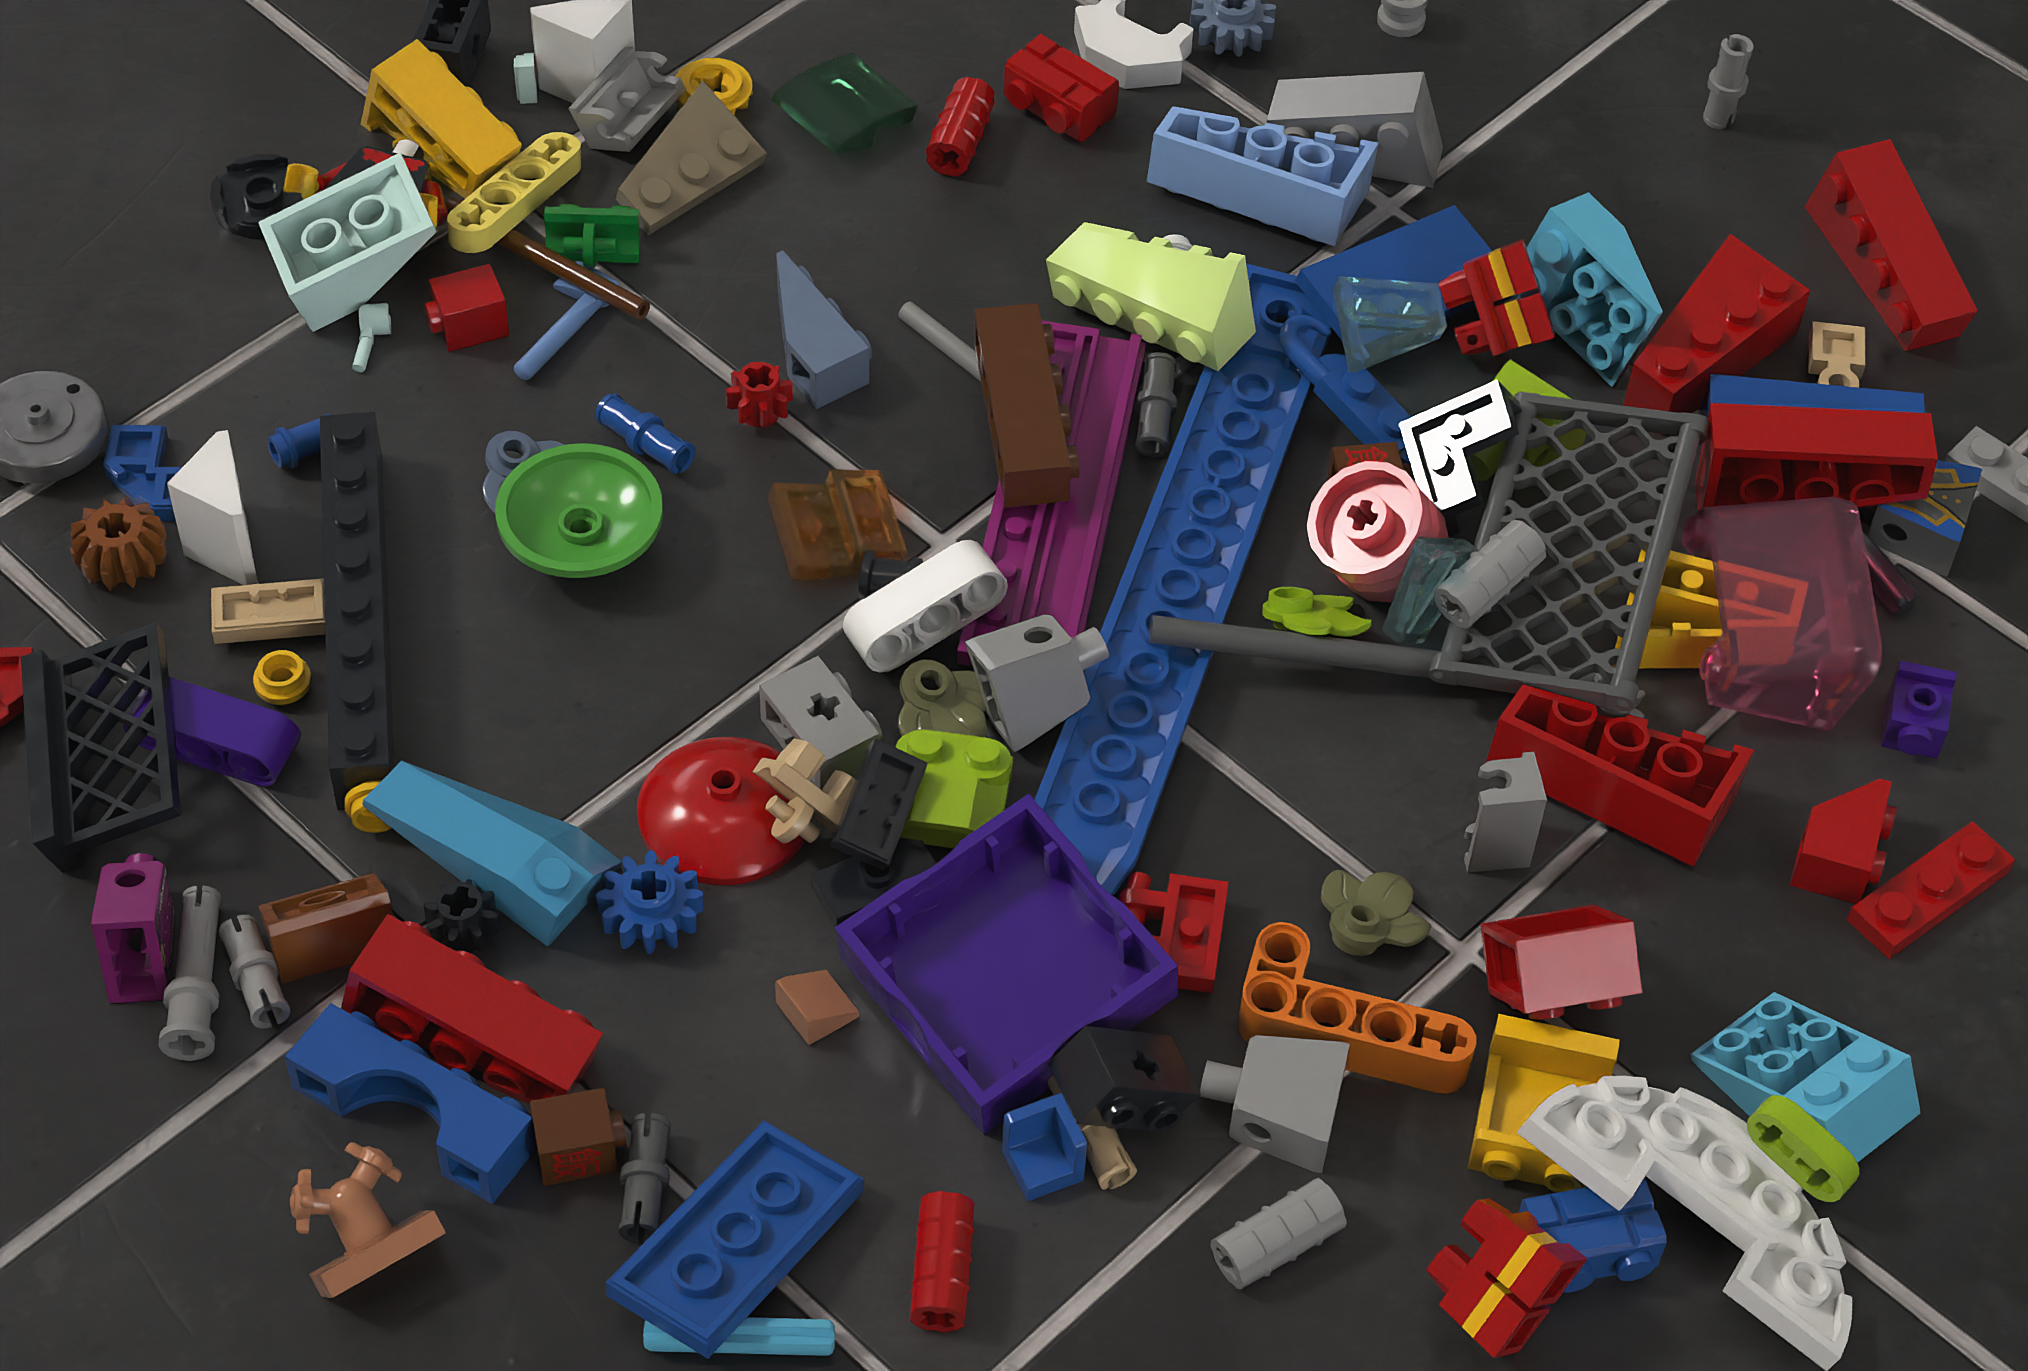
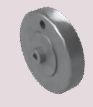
M58 371L25 373L0 384L1 477L22 483L52 482L79 472L100 454L107 441L109 424L103 400L91 384L72 374Z

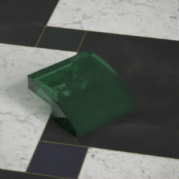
M854 53L829 59L800 73L777 89L771 100L835 154L872 147L878 129L912 122L918 107L914 101Z

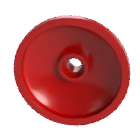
M712 737L691 742L665 756L646 777L638 797V826L647 849L655 852L657 861L661 865H665L666 861L672 856H678L680 874L685 871L695 870L698 883L724 886L743 884L768 876L780 869L796 855L805 839L798 835L792 841L783 844L771 834L772 826L777 817L765 809L767 802L774 795H777L786 803L789 800L753 773V770L762 758L776 760L781 752L767 744L747 738ZM719 786H730L727 789L717 788Z

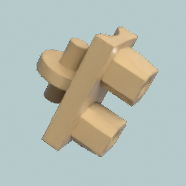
M795 738L779 754L776 760L762 758L753 770V773L789 800L786 803L777 795H774L765 807L767 811L777 817L772 826L771 834L783 844L792 841L798 835L807 842L812 843L820 834V829L810 822L811 818L829 832L835 833L856 780L843 771L835 770L823 789L820 790L810 781L826 757L809 742Z

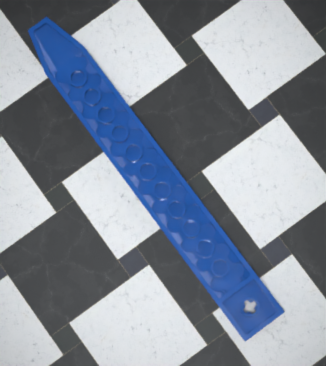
M1246 263L1256 333L1219 371L1204 366L1100 631L1107 646L1109 658L1085 670L1084 677L1090 694V700L1085 707L1066 719L1035 797L1037 804L1081 853L1086 866L1097 882L1112 896L1116 894L1136 866L1214 651L1149 643L1152 615L1225 623L1312 385L1307 377L1286 356L1281 347L1279 334L1284 323H1277L1272 320H1275L1278 314L1287 316V320L1297 315H1309L1324 322L1330 328L1331 334L1333 331L1332 327L1295 282L1297 277L1295 275ZM1311 329L1299 330L1298 336L1312 353L1317 358L1324 356L1331 334L1324 337Z

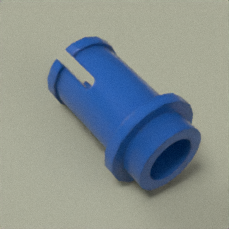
M320 418L288 430L283 426L275 428L274 435L267 437L269 453L279 468L285 465L290 469L298 467L299 460L321 452Z

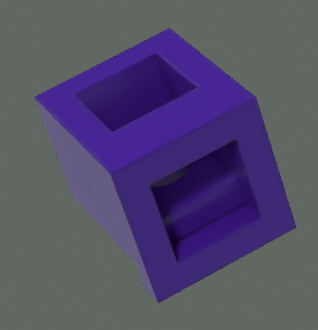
M1900 660L1887 694L1881 747L1903 751L1910 755L1938 758L1949 729L1952 692L1957 672Z

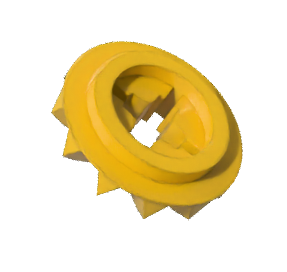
M699 59L685 65L675 76L681 78L686 88L676 100L678 109L683 107L702 81L712 91L721 86V92L714 91V93L733 115L736 109L748 108L749 96L753 94L752 79L749 73L741 65L727 59Z

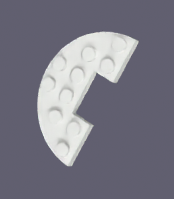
M1603 1076L1595 1084L1579 1087L1571 1084L1555 1092L1537 1107L1517 1131L1519 1135L1618 1211L1632 1198L1644 1177H1648L1665 1192L1744 1251L1742 1258L1723 1289L1724 1293L1825 1371H1828L1840 1360L1847 1344L1851 1327L1852 1297L1844 1294L1840 1269L1846 1264V1260L1839 1239L1829 1217L1818 1218L1811 1204L1801 1192L1803 1188L1758 1148L1747 1131V1123L1713 1101L1681 1087L1673 1094L1661 1089L1648 1087L1647 1080L1643 1077Z

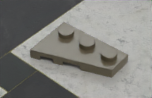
M702 81L618 188L616 200L621 206L639 209V227L649 236L764 164L767 153L708 85Z

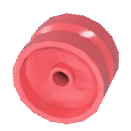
M1364 461L1343 468L1324 483L1311 503L1307 521L1310 546L1321 562L1351 592L1368 601L1393 602L1418 592L1432 581L1443 564L1449 540L1445 518L1434 503L1406 471L1388 462Z

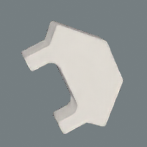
M1101 0L1096 5L1077 6L1075 8L1074 34L1081 58L1119 81L1120 87L1132 89L1173 85L1181 82L1182 63L1191 54L1192 27L1179 23L1170 33L1157 34L1124 17L1125 0Z

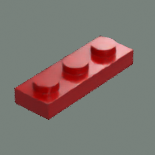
M1972 821L1852 906L1847 921L1882 954L1890 959L2011 871L2015 858Z

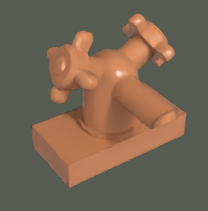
M355 1142L349 1143L344 1150L360 1161L350 1178L338 1181L330 1189H314L311 1187V1169H302L298 1173V1183L292 1188L290 1197L291 1214L296 1219V1230L298 1233H309L311 1215H329L346 1249L344 1255L309 1274L321 1297L333 1298L446 1233L435 1211L421 1210L397 1225H391L372 1189L381 1174L399 1183L402 1178V1172L393 1166L392 1159L382 1150L370 1146L362 1147Z

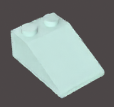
M401 153L258 222L287 293L312 332L359 310L437 232Z

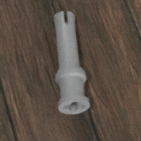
M192 886L183 892V911L175 979L164 990L163 1004L168 1009L167 1026L160 1031L158 1046L164 1054L178 1060H200L209 1056L214 1051L215 1035L210 1030L211 1014L218 1008L220 994L214 983H212L218 914L222 896L219 891L209 886H202L201 904L196 903L197 886Z

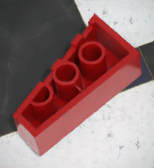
M1710 403L1708 413L1710 426L1706 441L1702 443L1695 479L1699 526L1719 524L1718 516L1745 513L1747 521L1768 518V510L1798 506L1802 507V514L1824 511V507L1829 506L1833 502L1850 500L1854 507L1928 498L1938 460L1931 413Z
M1523 684L1499 717L1486 762L1521 758L1522 753L1534 752L1547 796L1694 867L1738 796L1755 750L1734 744L1732 752L1705 745L1706 736L1683 730L1681 737L1649 729L1647 728L1648 719L1626 714V717L1610 718L1598 714L1594 704Z
M389 914L386 915L349 970L341 1009L350 1014L356 1011L368 1016L376 1023L380 1030L385 1031V1034L399 1042L409 1040L418 1046L430 1050L437 1063L446 1069L458 1068L465 1072L475 1069L483 1072V1079L488 1087L528 1104L532 1100L573 1093L592 1063L603 1036V1032L595 1029L592 1023L580 1013L572 1010L563 1011L541 999L538 993L529 985L521 981H509L487 969L485 964L475 955L466 951H454L434 940L431 934L421 925L411 921L402 922Z

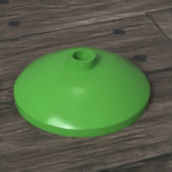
M577 443L556 446L529 457L512 470L498 492L495 516L498 533L502 542L520 562L548 575L565 578H586L613 572L640 557L653 543L659 532L663 519L662 494L656 479L646 466L636 458L612 447Z

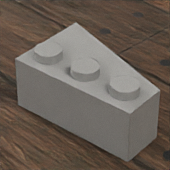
M1424 72L1278 80L1267 123L1285 126L1283 132L1285 135L1313 140L1315 131L1336 135V144L1359 147L1361 140L1378 142L1373 177L1429 188L1434 187L1443 144Z

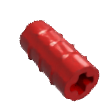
M971 77L959 79L954 84L949 96L945 99L946 105L938 115L939 121L931 131L932 137L926 148V161L939 174L950 176L963 174L968 169L971 159L976 155V147L983 138L984 128L990 122L989 116L995 104L994 90L982 79Z
M936 1191L928 1193L921 1198L919 1221L917 1224L918 1230L915 1234L917 1237L916 1252L914 1253L915 1260L912 1263L914 1265V1277L912 1281L913 1288L910 1291L912 1294L910 1322L924 1330L950 1332L958 1330L965 1325L967 1299L970 1290L968 1286L969 1271L971 1270L970 1263L973 1260L971 1258V1246L973 1242L972 1235L975 1231L973 1229L975 1203L971 1198L961 1193Z

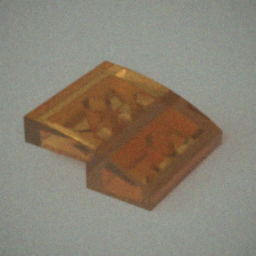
M830 469L825 484L773 483L768 495V501L792 580L832 578L859 573L867 549L875 550L877 556L899 561L905 558L907 554L906 546L881 470Z

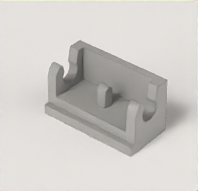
M625 47L568 108L590 149L630 152L686 90L681 78L671 75L663 76L654 69V67L659 68L666 63L667 58L656 52L635 51L633 47Z
M1525 752L1522 753L1521 758L1492 760L1480 767L1479 778L1490 779L1498 776L1505 778L1507 783L1504 789L1491 788L1479 792V809L1476 822L1466 828L1464 835L1465 839L1471 840L1469 852L1465 853L1464 857L1467 873L1530 867L1547 797L1535 753Z

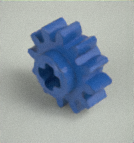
M653 850L647 852L645 864L636 865L631 857L624 856L622 858L623 874L605 871L603 874L605 890L596 893L597 909L602 914L604 933L612 934L619 931L621 948L623 949L633 945L636 939L643 940V947L647 954L653 953L656 947L655 941L659 939H664L671 948H677V930L681 929L686 933H695L697 931L696 914L704 911L703 892L698 890L697 872L689 870L680 874L679 857L676 855L669 858L665 865L657 864V857Z

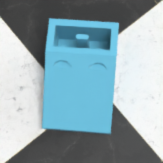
M1588 192L1548 210L1527 246L1538 281V288L1518 295L1540 289L1554 331L1611 387H1614L1624 375L1663 311L1625 227Z
M1773 992L1690 1054L1692 1062L1749 1116L1766 1098L1772 1095H1781L1789 1098L1803 1108L1846 1147L1855 1157L1857 1163L1921 1113L1910 1055L1776 992Z

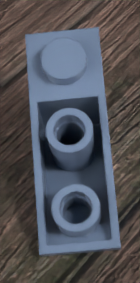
M782 250L776 253L777 290L787 376L815 409H818L869 384V360L872 359V348L866 336L859 330L854 331L846 322L836 302L831 298L826 299L814 286L809 272L803 266H797Z

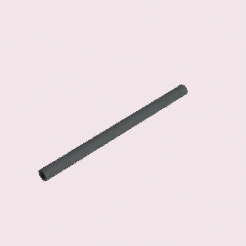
M1152 615L1149 630V643L1425 678H1430L1428 672L1433 656L1441 652ZM1478 656L1470 660H1462L1464 663L1495 667L1488 657ZM1502 659V660H1503L1504 662H1506V663H1511V662H1514V661H1515V660ZM1535 664L1523 670V672L1552 676L1541 664ZM1557 666L1561 671L1573 669L1571 667ZM1590 673L1578 680L1592 682L1596 673Z

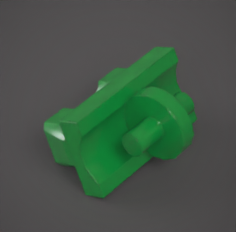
M560 204L559 207L545 206L546 247L572 261H583L585 268H595L596 262L639 263V209H632L630 206L581 208L575 204Z

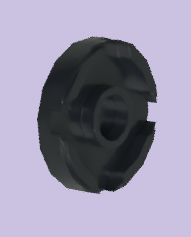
M255 154L238 159L226 167L227 173L222 175L220 179L217 175L211 185L210 200L218 223L232 234L248 239H265L258 222L304 200L301 197V193H286L283 191L287 166L289 165L288 158L276 154Z

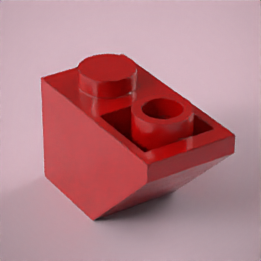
M1880 778L1812 807L1800 841L1790 886L1856 904L1861 900L1867 883L1878 885L1887 852L1877 850L1879 838L1888 840L1897 807L1887 805L1892 781Z

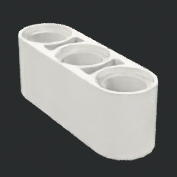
M962 540L949 546L853 606L844 617V633L872 671L879 673L889 672L997 606L1006 595L1008 588L1007 579L978 542Z

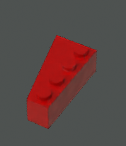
M1891 139L1836 153L1804 206L1905 352L1960 337L1978 310Z
M1729 234L1633 363L1623 406L1676 413H1694L1702 405L1710 374L1741 377L1798 333L1810 289L1738 238Z

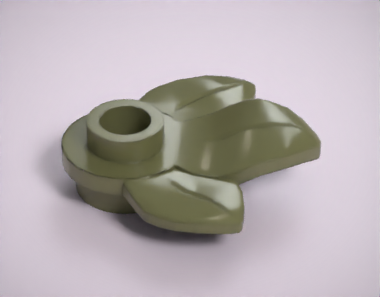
M919 660L906 668L900 680V693L905 702L898 717V727L902 736L914 730L926 729L986 737L987 725L984 714H987V710L974 671L951 672L946 666L934 660ZM921 680L931 681L938 689H926L922 685Z
M1335 870L1326 877L1323 883L1320 899L1324 906L1332 913L1329 921L1332 940L1340 950L1355 956L1370 955L1383 943L1403 947L1413 946L1426 938L1432 926L1422 917L1409 912L1414 890L1407 879L1399 874L1389 872L1374 873L1362 882L1342 870Z

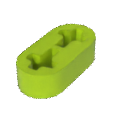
M1772 1095L1766 1098L1748 1118L1747 1131L1752 1141L1813 1197L1824 1202L1840 1200L1860 1175L1857 1161L1849 1150L1791 1099L1781 1095Z

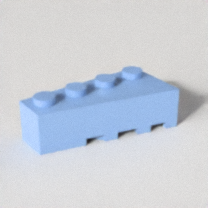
M1172 106L1154 132L1146 182L1166 188L1173 193L1183 194L1210 203L1217 208L1251 217L1266 225L1277 226L1306 236L1313 241L1336 246L1369 192L1379 143L1361 140L1359 147L1336 144V135L1316 131L1314 140L1285 135L1283 133L1285 126L1265 123V125L1253 128L1240 127L1239 120L1236 117Z

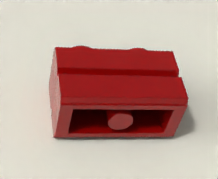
M1040 33L1026 44L1025 50L1020 49L1006 61L1004 66L1003 95L1007 97L1008 101L1019 110L1026 109L1043 119L1054 132L1066 133L1082 143L1096 132L1097 127L1101 128L1115 116L1118 106L1119 81Z

